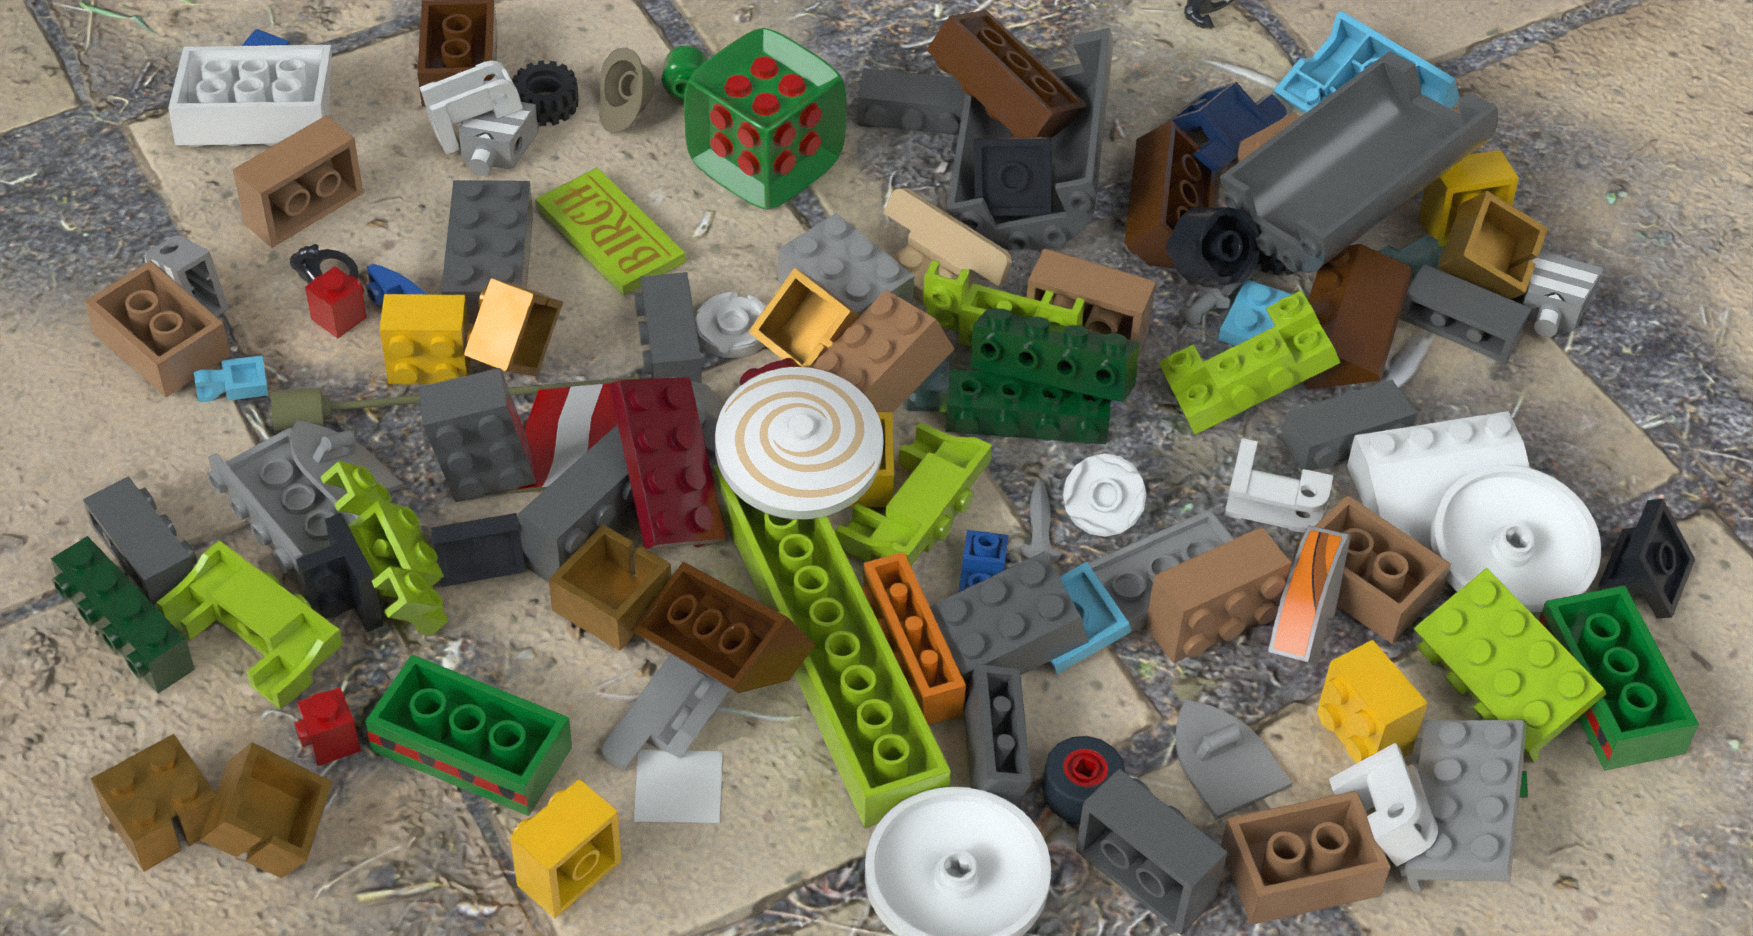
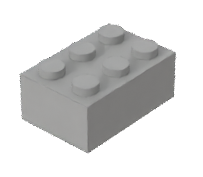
M837 213L778 249V281L781 284L784 283L795 267L814 278L860 315L885 290L913 305L915 276Z

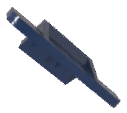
M1237 82L1203 92L1168 121L1172 120L1183 131L1188 130L1189 134L1203 130L1210 140L1192 155L1210 170L1221 172L1237 158L1241 141L1283 119L1287 114V110L1273 94L1265 95L1255 103Z

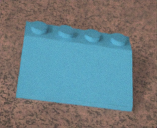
M1341 10L1335 17L1329 38L1314 56L1300 58L1273 90L1276 96L1306 113L1390 51L1416 64L1421 94L1449 109H1452L1460 99L1454 77Z

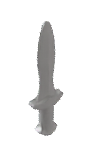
M1256 265L1247 279L1251 280L1261 271L1262 265ZM1245 280L1229 285H1218L1214 288L1200 286L1198 291L1200 299L1190 306L1182 307L1183 319L1188 324H1198L1201 321V317L1213 307L1229 308L1230 299H1228V296L1235 289L1242 286Z
M1037 481L1033 487L1030 499L1032 540L1030 545L1023 544L1020 551L1027 558L1045 552L1049 561L1055 562L1060 559L1062 553L1051 547L1049 540L1051 521L1049 497L1044 483Z

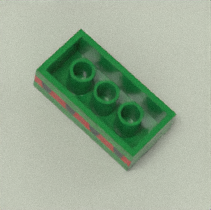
M1626 586L1545 601L1538 621L1589 672L1606 692L1603 698L1578 718L1604 771L1686 754L1699 723Z
M413 654L365 720L373 752L527 816L531 814L572 749L569 717Z

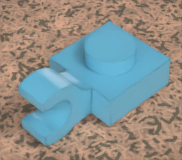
M263 356L222 360L223 369L221 370L203 369L194 372L199 402L213 401L223 392H226L227 401L268 396Z

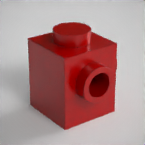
M336 266L321 276L316 277L305 286L311 319L337 339L367 318L363 297L364 288L361 282L353 275L348 276Z
M341 687L328 692L316 693L307 699L297 702L301 720L294 722L295 730L302 748L310 746L317 766L361 751L355 722Z

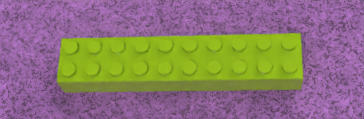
M718 464L713 465V479L720 512L762 604L787 616L816 644L794 675L863 827L867 828L878 824L893 807L913 795L931 789L949 787L951 771L827 516L813 519H789L756 509L730 488Z

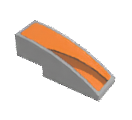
M1308 525L1297 550L1286 581V587L1281 597L1268 649L1269 653L1306 662L1320 661L1328 619H1332L1335 616L1351 534Z

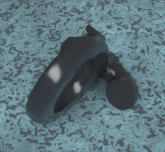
M1187 0L1184 9L1185 18L1197 27L1212 29L1215 26L1209 14L1201 17L1200 14L1217 11L1234 0H1222L1215 3L1211 2L1212 0Z
M313 244L300 248L298 252L289 258L292 269L296 270L299 277L308 284L323 274L320 270V264L326 259L342 261L349 268V275H353L358 279V266L355 261L340 251L330 249L318 250L319 245Z

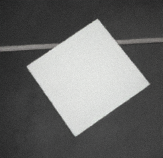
M640 750L637 763L634 822L720 823L723 751H685L683 756L678 758L664 750Z

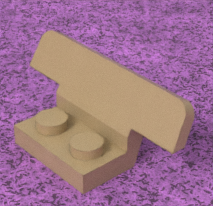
M900 188L892 192L883 213L910 230L908 245L892 258L915 276L913 296L923 301L924 276L932 260L940 262V276L957 280L962 268L970 270L968 290L971 288L975 273L980 274L998 287L1006 281L1012 263L1008 251L908 188Z

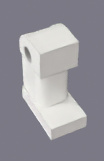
M486 61L451 77L419 87L433 130L446 155L460 150L452 127L453 125L491 110L498 119L523 109L518 91L502 63ZM495 74L494 78L490 81H484L487 75Z
M1242 438L1224 516L1237 519L1243 518L1288 528L1291 531L1305 533L1308 525L1315 526L1324 518L1333 475L1303 469L1301 479H1295L1254 470L1252 466L1258 441ZM1296 512H1308L1310 514V517L1301 518L1296 514Z
M1396 743L1329 778L1332 790L1336 795L1357 791L1365 811L1375 806L1376 812L1367 816L1374 839L1396 867L1422 854L1436 841L1438 826L1430 809L1418 771L1413 764L1408 767L1406 766L1400 747Z

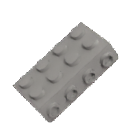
M291 427L226 462L217 453L209 456L211 471L207 473L213 489L219 495L222 493L227 495L230 506L238 519L242 521L246 518L249 521L251 530L259 544L263 547L269 545L273 550V556L280 569L284 573L291 571L300 583L301 579L296 559L330 546L325 519L341 513L345 522L349 525L360 516L337 511L334 503L300 470L290 449Z
M1425 720L1423 737L1417 738L1415 741V760L1417 765H1419L1418 774L1438 826V835L1436 841L1429 849L1399 865L1401 876H1407L1412 891H1422L1424 880L1511 881L1526 740L1524 720Z

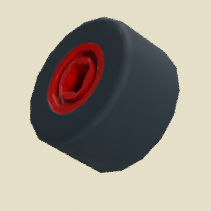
M1090 736L1070 737L1059 742L1048 754L1042 782L1044 800L1051 811L1065 821L1080 824L1084 801L1117 770L1121 769L1125 772L1122 757L1114 747L1102 739Z

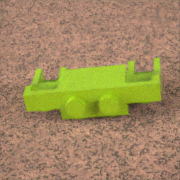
M932 260L924 276L923 305L927 306L926 313L937 319L941 327L958 331V343L972 346L973 325L987 309L1002 308L1009 310L1014 315L1028 318L1043 317L1048 319L1050 323L1064 326H1082L1085 299L1077 298L1071 310L1052 305L1054 292L1046 290L1042 301L977 284H972L968 292L970 270L962 268L957 280L940 276V262Z
M1302 290L1291 296L1284 297L1279 302L1266 308L1274 327L1204 362L1194 344L1183 350L1176 351L1158 362L1195 435L1340 363L1331 341L1320 325L1313 308Z
M920 422L916 426L915 441L911 446L903 444L899 449V465L913 471L886 506V517L856 503L853 507L850 524L847 527L839 525L835 530L843 550L866 562L874 560L876 556L883 558L904 552L910 566H912L922 551L929 553L938 540L944 541L952 528L954 518L959 512L963 514L969 508L974 496V492L970 488L991 461L992 445L976 437L949 435Z
M338 461L320 478L323 484L347 490V493L334 503L337 511L360 515L348 527L374 574L375 579L372 580L374 588L379 589L383 596L399 598L385 610L387 617L408 621L414 624L418 634L432 636L449 622L442 608V598L432 587L444 575L437 563L438 557L435 550L427 543L419 527L420 520L410 507L392 504L389 491L382 484L376 482L374 475L366 467Z
M220 540L203 552L197 564L183 581L156 602L158 610L190 641L214 621L218 620L263 654L264 657L246 671L249 684L252 689L280 710L313 683L311 672L343 645L340 629L315 612L302 595L298 593L291 594L281 586L279 580L271 572L260 571Z

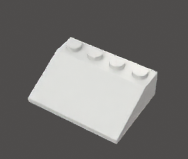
M331 45L183 47L168 107L175 145L200 147L204 145L239 146L242 144H264L274 146L325 115L329 117Z
M1509 411L1355 435L1347 464L1363 505L1431 551H1433L1431 546L1433 516L1445 492L1459 478L1474 470L1494 465L1530 467L1524 442Z

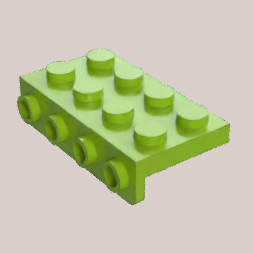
M1487 567L1414 628L1421 640L1416 646L1418 650L1433 666L1440 662L1449 671L1444 677L1460 696L1468 692L1477 703L1473 706V709L1482 720H1524L1526 727L1524 754L1533 763L1540 758L1538 751L1606 695L1604 688Z

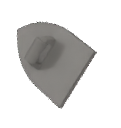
M295 421L290 435L292 456L305 476L333 503H336L343 497L347 490L323 484L320 476L338 461L366 467L374 475L376 482L382 484L389 492L402 489L403 483L373 454L356 442L352 431L347 430L338 433L310 422Z
M1184 701L1177 720L1175 733L1178 759L1188 780L1216 820L1292 787V782L1264 742L1249 726L1233 715L1216 707L1195 701Z

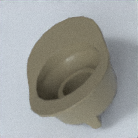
M617 48L611 52L603 62L600 72V120L603 127L611 133H621L629 128L637 119L638 114L650 102L655 90V80L652 72L641 63L639 56L631 49Z

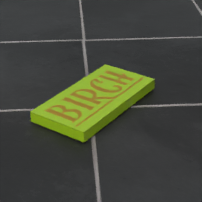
M598 167L535 199L536 209L623 296L641 286V276L665 274L686 262L685 252Z

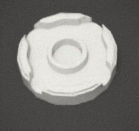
M735 292L712 296L700 305L695 317L699 345L709 353L722 358H743L754 355L764 348L765 345L748 331L767 305L758 298L748 294L747 298L737 297Z
M1104 453L1087 457L1074 466L1065 480L1062 496L1065 511L1077 527L1088 534L1106 537L1121 534L1136 523L1144 511L1146 490L1143 479L1133 464L1120 456Z

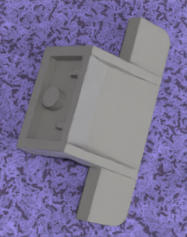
M670 654L603 743L601 750L604 760L608 764L625 771L645 742L681 758L730 689L714 679L698 673V670Z

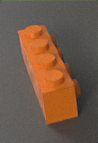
M902 552L865 562L863 586L861 588L928 726L963 716L966 685L905 553Z

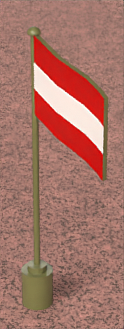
M634 373V377L509 387L511 395L537 393L525 429L531 448L536 483L509 490V494L544 491L617 425V419L609 384L620 379H642L641 375ZM321 387L271 391V409L275 432L284 431L289 427L293 428L296 420L325 427V419H332V411L420 403L419 395L331 403L330 395H322Z

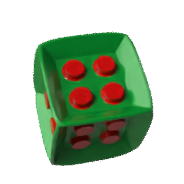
M767 28L753 30L713 55L695 70L689 78L684 95L685 139L688 153L700 170L736 196L762 209L768 210L778 207L819 179L838 160L843 150L846 132V91L843 79L825 60L787 36Z

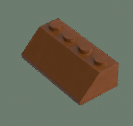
M987 10L949 16L926 50L935 58V63L941 70L950 73L961 83L960 87L966 94L977 98L986 107L985 110L991 118L1002 122L1011 131L1013 138H1053L1084 112L1088 106Z
M1172 120L1136 139L1124 243L1133 254H1137L1147 265L1176 269L1173 259L1168 256L1166 251L1167 240L1172 236L1178 220L1191 208L1214 207L1217 172L1210 170L1192 155L1200 147Z
M1354 244L1348 246L1318 269L1308 302L1331 341L1340 363L1303 381L1307 390L1381 381L1413 273L1409 265L1365 245Z
M682 562L631 629L639 637L738 694L789 681L816 645L787 616L685 562Z

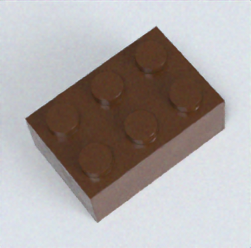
M422 0L417 70L419 87L469 70L480 63L497 61L498 29L494 0ZM495 74L487 75L484 81H490L494 78ZM420 91L421 104L423 107L425 106V103Z

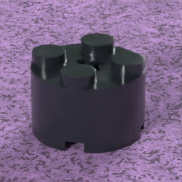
M1195 207L1186 212L1176 223L1172 236L1167 240L1166 251L1168 256L1173 259L1177 271L1187 281L1194 284L1229 285L1244 281L1255 269L1260 252L1255 251V238H1259V233L1253 219L1241 209L1230 207Z

